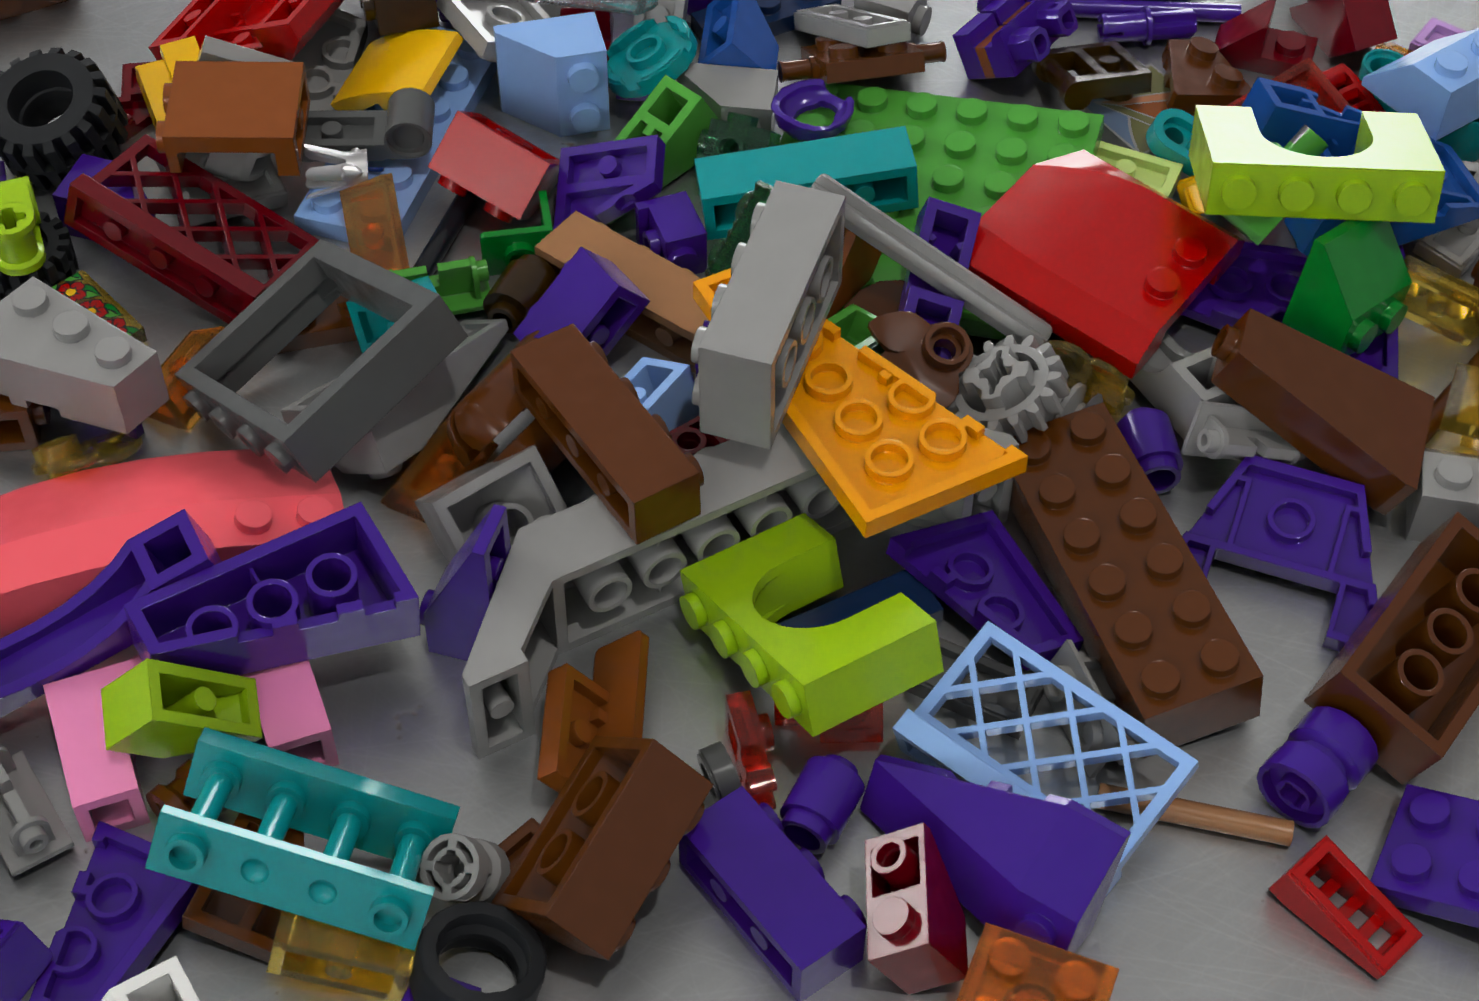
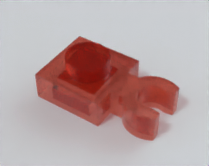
M751 690L728 694L725 700V731L740 782H743L745 790L758 804L765 802L772 809H776L773 791L777 790V784L772 766L768 762L766 752L775 749L774 734L769 715L767 713L757 714Z

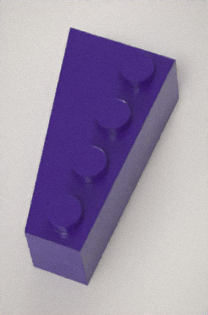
M358 502L123 604L132 642L142 661L148 658L234 675H243L421 635L419 596L362 502Z

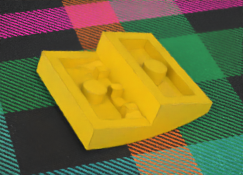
M422 29L395 33L371 41L330 105L335 110H365L379 104L383 110H387L390 96L395 91L403 88L420 89L431 96L462 44L463 37L455 31Z

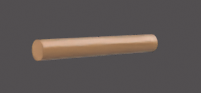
M1100 783L1097 795L1126 791L1128 788ZM1175 798L1158 820L1285 846H1291L1295 826L1293 820L1181 798ZM1152 800L1138 802L1140 815ZM1130 803L1098 808L1132 815Z

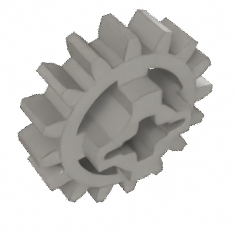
M1012 334L1006 336L1002 346L995 347L988 340L984 342V353L979 356L973 354L970 365L959 376V393L947 410L961 419L968 414L987 429L1016 436L1017 440L1022 444L1027 442V430L1035 427L1038 430L1045 431L1048 428L1044 420L1047 414L1058 415L1063 412L1059 398L1070 395V389L1065 381L1069 375L1060 356L1056 355L1049 342L1039 346L1035 336L1029 335L1021 344H1017Z

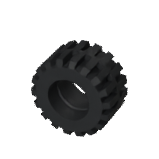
M51 48L48 53L43 54L39 49L29 52V57L22 61L18 57L10 62L11 67L7 71L3 72L0 70V157L17 178L29 175L31 183L34 184L37 190L48 191L51 185H54L57 189L82 154L108 160H114L120 155L122 151L118 144L125 143L128 135L124 127L128 124L127 114L102 71L91 58L85 59L81 52L70 50L65 54L62 48ZM60 116V117H59L58 119H56L55 121L49 123V122H50L51 120H53L54 118Z

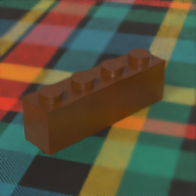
M572 323L510 351L514 389L522 402L636 545L701 514L700 487L704 485V475L697 459L690 452L683 453L673 442L663 419L658 414L651 415L639 401L633 384L626 377H618L609 366L607 357L597 342H589Z

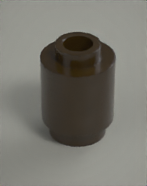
M524 254L519 259L509 262L484 298L483 308L488 319H506L509 328L506 333H514L527 316L529 309L539 301L556 279L553 267L543 258L533 254Z

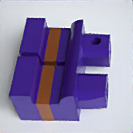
M993 0L981 10V13L974 16L952 36L968 79L1016 77L1032 62H1041L1050 53L1051 45L1060 37L1070 36L1078 28V22L1072 4L1069 1L1033 0L1032 2H1025V0Z

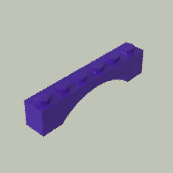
M185 509L128 539L114 559L97 577L72 598L37 621L0 639V718L45 694L43 685L81 674L132 646L133 642L123 604L222 562L212 540Z

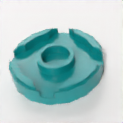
M670 15L665 16L668 22L657 24L654 18L647 19L622 33L607 51V56L609 57L607 62L608 86L612 93L622 98L643 97L651 94L665 74L676 80L684 73L696 56L698 42L686 20Z

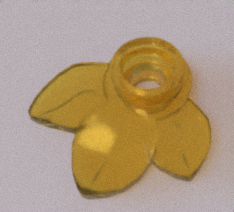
M1061 340L1046 341L1052 345L1056 355L1060 356L1068 372V387L1072 388L1078 382L1087 385V392L1083 400L1085 404L1096 394L1100 393L1110 414L1116 416L1121 415L1124 406L1132 404L1135 393L1128 387L1129 379L1113 365L1099 358L1090 359L1082 348L1073 343Z
M113 431L93 437L80 444L76 434L66 435L33 448L31 452L35 463L31 465L34 475L47 474L49 479L81 471L83 468L89 467L94 463L104 465L116 464L137 453L143 441L140 436L137 440L124 442L121 440L126 434Z

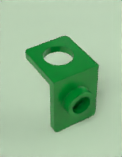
M547 190L538 191L541 226L487 231L480 234L482 260L486 259L489 276L501 275L509 262L519 259L524 254L535 255L534 246L553 231Z

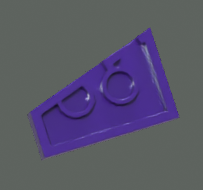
M993 510L890 537L886 554L978 631L981 630L987 621H990L1048 661L1052 660L1066 639H1072L1077 651H1080L1084 642L1083 637ZM1021 664L1023 669H1025L1026 671L1030 670L1029 668Z
M99 820L92 837L95 849L87 870L79 871L71 891L75 901L65 927L55 932L49 949L53 956L52 961L38 977L29 1001H101L109 989L144 972L182 921V915L199 885L145 869L152 842Z

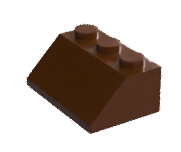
M595 735L491 904L508 908L525 918L537 931L578 953L609 961L612 954L621 949L630 939L636 924L634 917L648 894L656 890L668 875L671 865L669 859L683 835L693 830L702 818L705 809L703 802L714 784L655 739Z

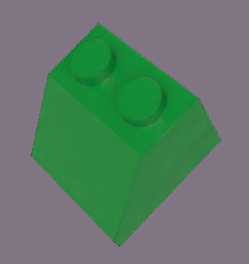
M1346 220L1316 238L1282 323L1347 355H1351L1354 352L1361 354L1376 337L1384 332L1387 334L1394 332L1407 313L1408 306L1403 302L1412 284V280L1390 222Z

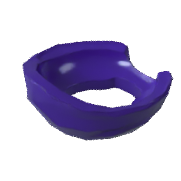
M808 79L782 87L772 100L771 110L780 129L793 139L804 142L835 137L845 130L854 113V99L849 96L843 100L831 94L822 79ZM819 107L831 109L836 113L834 121L829 126H813L795 120L805 111L814 110Z

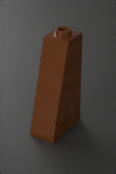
M1252 308L1233 326L1226 324L1220 330L1211 350V355L1217 358L1211 379L1214 385L1330 476L1365 485L1367 505L1373 510L1386 515L1417 490L1435 399L1434 396Z

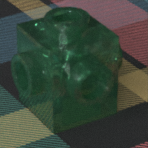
M728 112L727 121L711 118L709 129L704 128L702 130L697 145V158L733 153L738 145L739 151L778 146L781 135L771 130L757 128L759 118Z

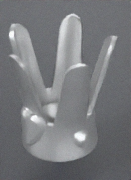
M304 144V154L308 159L336 164L312 167L306 171L305 176L308 179L306 181L307 188H327L309 194L306 200L345 189H352L354 192L368 191V172L384 171L383 167H368L367 149L353 148L351 151H340Z

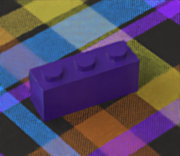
M743 786L706 808L694 829L683 835L679 842V862L797 1001L806 1000L863 960L867 922L859 906L848 895L839 896L825 880L823 869L816 857L806 848L798 849L784 834L783 825L776 812L765 802L758 804Z

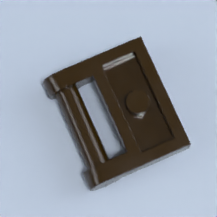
M1117 41L1052 48L1050 53L1041 62L1031 63L1033 73L1041 81L1051 83L1059 91L1061 101L1071 110L1086 108L1092 99L1104 98L1108 101L1121 102L1132 99L1133 94L1151 92L1152 72ZM1074 70L1079 76L1073 77L1068 71Z

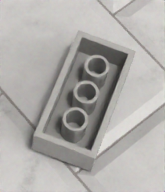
M776 180L766 203L758 202L755 206L750 224V238L747 243H738L732 259L731 278L728 284L720 283L718 285L711 307V321L708 327L699 326L692 343L691 362L697 363L699 368L692 391V404L699 406L700 432L771 449L842 283L846 196Z

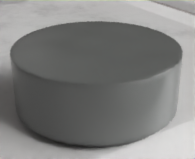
M721 741L698 750L697 759L701 772L706 779L714 784L710 793L715 802L742 786L733 762Z

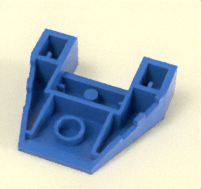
M1257 77L1241 107L1252 108L1259 131L1268 141L1277 142L1284 147L1304 125H1307L1329 145L1320 155L1321 157H1340L1354 154L1362 110L1346 105L1340 113L1319 105L1316 101L1318 98V93L1300 86ZM1430 138L1446 171L1435 223L1390 222L1399 246L1479 219V184L1452 146ZM1286 217L1284 219V223L1296 241V247L1307 257L1316 238L1346 221Z

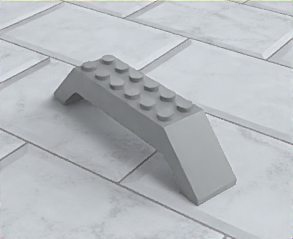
M781 423L771 449L728 440L716 446L705 447L693 456L697 459L704 475V485L700 487L701 514L638 545L635 544L596 494L562 511L541 516L531 524L518 529L462 673L472 748L478 759H482L536 734L534 710L547 683L548 672L553 669L558 655L678 603L680 597L685 595L679 570L802 513H806L831 535L854 525V522L783 423ZM985 428L984 435L1006 449L1011 444L1019 448V443L1011 434ZM1014 477L904 523L927 528L991 510L994 511L1001 523L1008 519Z

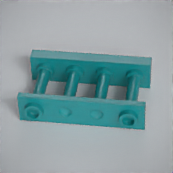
M204 727L196 744L183 795L194 798L196 801L190 812L169 805H163L159 813L145 869L415 951L435 891V887L415 882L421 865L422 855L431 841L440 835L452 833L460 806ZM223 807L263 819L257 833L217 821ZM292 828L327 839L328 842L324 852L321 853L283 840L288 829ZM354 848L392 859L393 863L389 873L350 862Z

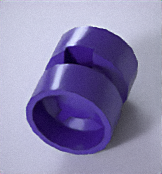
M1316 706L1307 712L1289 733L1287 741L1277 748L1259 768L1256 777L1259 790L1265 800L1286 819L1293 820L1295 824L1306 828H1320L1331 820L1343 805L1349 792L1356 789L1374 768L1379 757L1377 745L1369 731L1349 714L1330 706Z

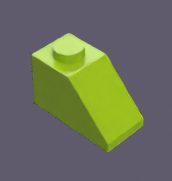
M146 658L101 689L106 750L155 758L191 754L195 752L197 741L204 727L251 742H257L262 738L255 678Z

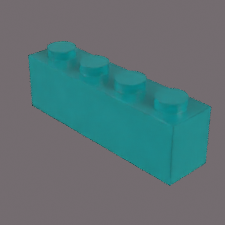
M906 126L694 158L707 241L750 234V224L755 206L758 202L766 203L776 180L810 188L816 178L823 173L829 175L884 213L919 208L917 164Z

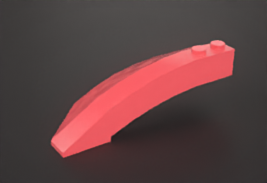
M250 449L206 451L146 458L81 470L0 495V639L37 621L64 604L97 577L114 559L128 539L183 509L188 512L212 540L221 561H225L344 509L341 492L331 470L315 483L293 468L287 474L284 473L270 460L266 453L259 457Z

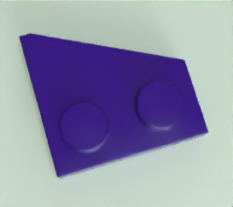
M658 134L561 148L553 230L575 211L606 225L635 208V203L649 200L661 193L666 145Z

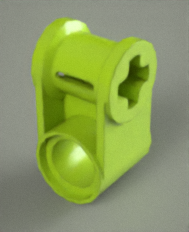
M29 175L0 181V271L10 276L31 274L41 268L46 261V252L39 226L41 218Z

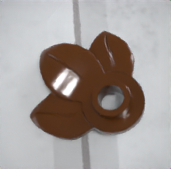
M910 311L886 313L871 320L867 328L885 351L881 356L936 393V402L946 409L949 408L959 393V376L965 372L973 358V346L967 332L959 325L951 322H940L930 325L922 317ZM943 347L951 353L952 358H941L933 349Z

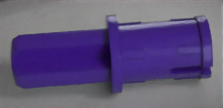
M1144 6L1139 12L1100 13L1098 15V22H1102V24H1097L1099 43L1117 41L1118 43L1143 42L1144 46H1149L1152 40L1191 38L1197 32V16L1193 9L1151 11L1149 6Z

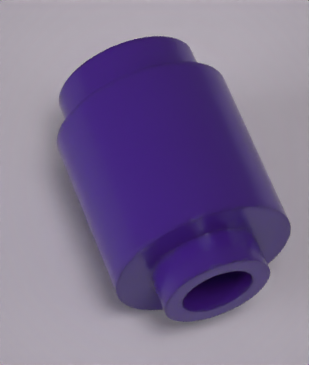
M1139 407L1129 411L1119 420L1117 426L1156 493H1165L1173 489L1180 482L1181 470L1184 465L1170 417L1162 410L1149 407Z
M835 754L813 756L807 760L780 809L784 834L798 849L806 848L812 854H821L825 852L828 845L838 842L865 791V785L858 775L855 765L846 758Z

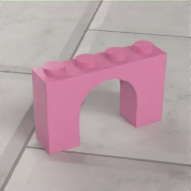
M139 655L127 661L83 672L43 685L71 805L86 842L92 841L99 820L123 831L151 823L137 772L136 755L106 750L101 697L102 688L142 662ZM309 660L239 675L256 679L261 729L267 747L332 767L339 765L332 729Z

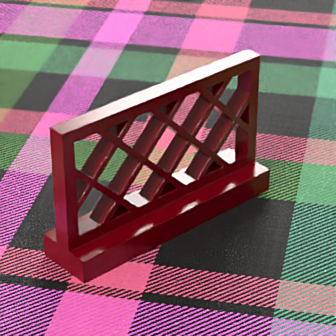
M147 134L142 136L92 178L82 173L69 184L64 216L65 224L227 324L236 318L319 241L313 235L187 158L184 160L182 173H171L166 153H159L156 139ZM145 156H148L164 166L166 172L139 171L137 163ZM108 187H132L135 199H125ZM143 187H170L173 199H145ZM181 187H198L210 195V199H184ZM151 214H177L179 226H169ZM188 214L215 215L218 227L190 226ZM226 215H244L254 221L255 227H229ZM196 242H222L224 254H214ZM233 242H259L262 254H236ZM271 242H288L300 249L297 254H274ZM242 270H267L269 280L263 284Z

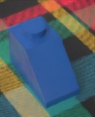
M713 0L707 5L698 63L776 70L779 45L756 0Z

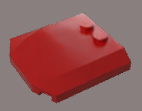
M192 0L148 48L156 60H161L160 45L195 36L201 50L206 35L292 61L344 0Z
M1083 149L1033 164L980 218L968 270L1050 324L1054 334L1128 378L1133 379L1160 348L1165 332L1204 287L1208 283L1214 285L1239 257L1245 240L1203 216L1192 213L1187 207Z

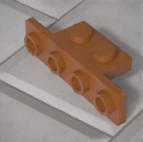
M637 630L599 648L595 653L593 681L568 663L548 672L537 780L560 793L595 735L642 738L649 636Z

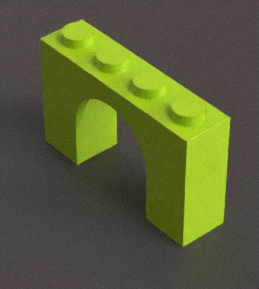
M1196 105L1189 159L1205 214L1435 223L1446 171L1417 113L1362 111L1354 154L1340 157H1321L1292 152L1268 141L1260 133L1251 107Z
M806 513L795 516L679 570L685 595L680 597L679 602L682 613L690 627L694 630L701 629L709 636L721 657L724 659L730 657L741 667L744 676L752 687H762L773 698L777 709L784 718H794L813 737L944 672L936 620L902 592L833 624L812 628H792L775 624L785 615L844 587L835 537Z

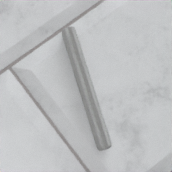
M822 173L810 187L846 196L845 228L944 295L964 301L963 307L1005 336L1013 334L1017 344H1021L1029 335L1035 336L1039 346L1046 343L1050 338L1053 330L1050 324L829 175Z

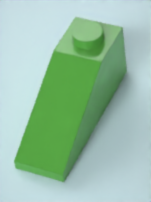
M665 74L615 140L658 134L666 145L663 187H665L695 165L694 158L702 156L724 125L701 96ZM623 214L622 216L618 217L617 219L611 221V222L608 223V224H609V225L613 224V223L616 222L618 219H620L621 217H623L625 214Z

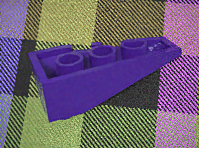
M884 754L879 755L874 761L860 805V810L886 834L924 822L931 829L959 902L998 939L1057 973L1062 970L1092 932L1131 835V832L1069 798L1049 794L1044 800L1013 793V788L1010 784L992 780L987 786L958 780L951 770Z

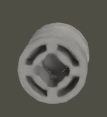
M457 833L443 834L431 841L423 852L420 865L422 883L435 887L433 897L453 903L476 901L492 903L510 874V862L507 855L496 843Z

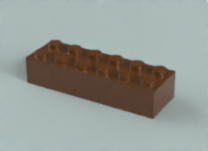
M1104 402L1046 422L1048 428L1045 431L1032 427L1027 430L1028 438L1025 443L1021 444L1016 436H1013L1019 443L1018 449L1028 455L1026 472L1014 477L1010 508L1069 619L1083 637V645L1089 657H1095L1101 665L1100 670L1116 697L1114 704L1175 746L1183 745L1260 716L1263 674Z

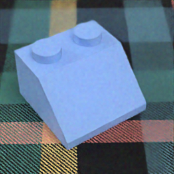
M595 11L493 26L502 112L559 137L610 130L607 50Z
M1479 28L1434 40L1364 76L1361 85L1396 112L1417 113L1428 136L1437 141L1479 118Z

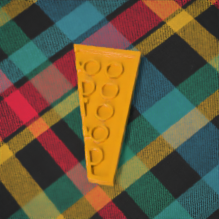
M731 268L693 282V299L709 321H711V307L715 291L720 283L728 284L731 278ZM828 319L825 320L782 423L865 539L1026 472L1027 454L1012 444L1006 449L984 435V425L968 414L962 419L936 402V393L866 345L859 350L841 337L840 327Z

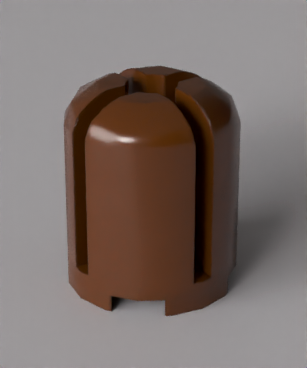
M537 330L526 335L513 349L538 339L534 337L540 331ZM510 353L452 409L446 432L453 451L464 468L521 412L527 409L514 389ZM534 419L493 462L512 456L531 445H535L551 474L567 457L539 422Z

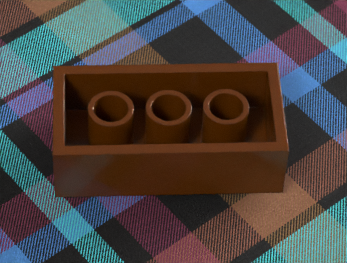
M1458 511L1418 545L1304 700L1312 709L1316 706H1330L1342 710L1358 720L1369 731L1377 745L1379 757L1376 763L1402 785L1444 757L1479 705V528Z

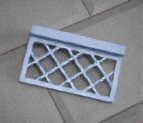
M990 621L985 623L914 712L907 709L892 727L899 749L917 763L951 770L958 780L987 786L992 780L1012 785L1013 793L1044 800L1047 796L1041 792L1038 772L1077 767L1082 797L1071 798L1072 800L1090 810L1130 803L1134 824L1129 829L1131 835L1106 897L1122 877V867L1199 768L1198 760ZM993 644L1013 658L1016 676L978 681L976 663ZM1021 664L1035 673L1023 675ZM970 673L971 683L960 684L967 674ZM1052 684L1065 693L1067 711L1029 717L1025 688ZM1018 689L1022 718L984 723L980 695ZM973 696L977 725L948 728L934 718L935 714L947 700ZM1073 699L1087 708L1074 710ZM1105 719L1117 728L1120 747L1081 752L1077 723ZM1070 724L1075 754L1036 759L1032 730ZM1024 731L1029 760L1000 764L989 756L987 736ZM1126 734L1140 744L1128 746ZM979 738L980 749L967 741V739ZM1158 755L1176 767L1164 785L1135 789L1130 759ZM1123 760L1128 790L1089 796L1084 766ZM1031 773L1032 785L1017 775ZM1152 800L1140 815L1138 802Z

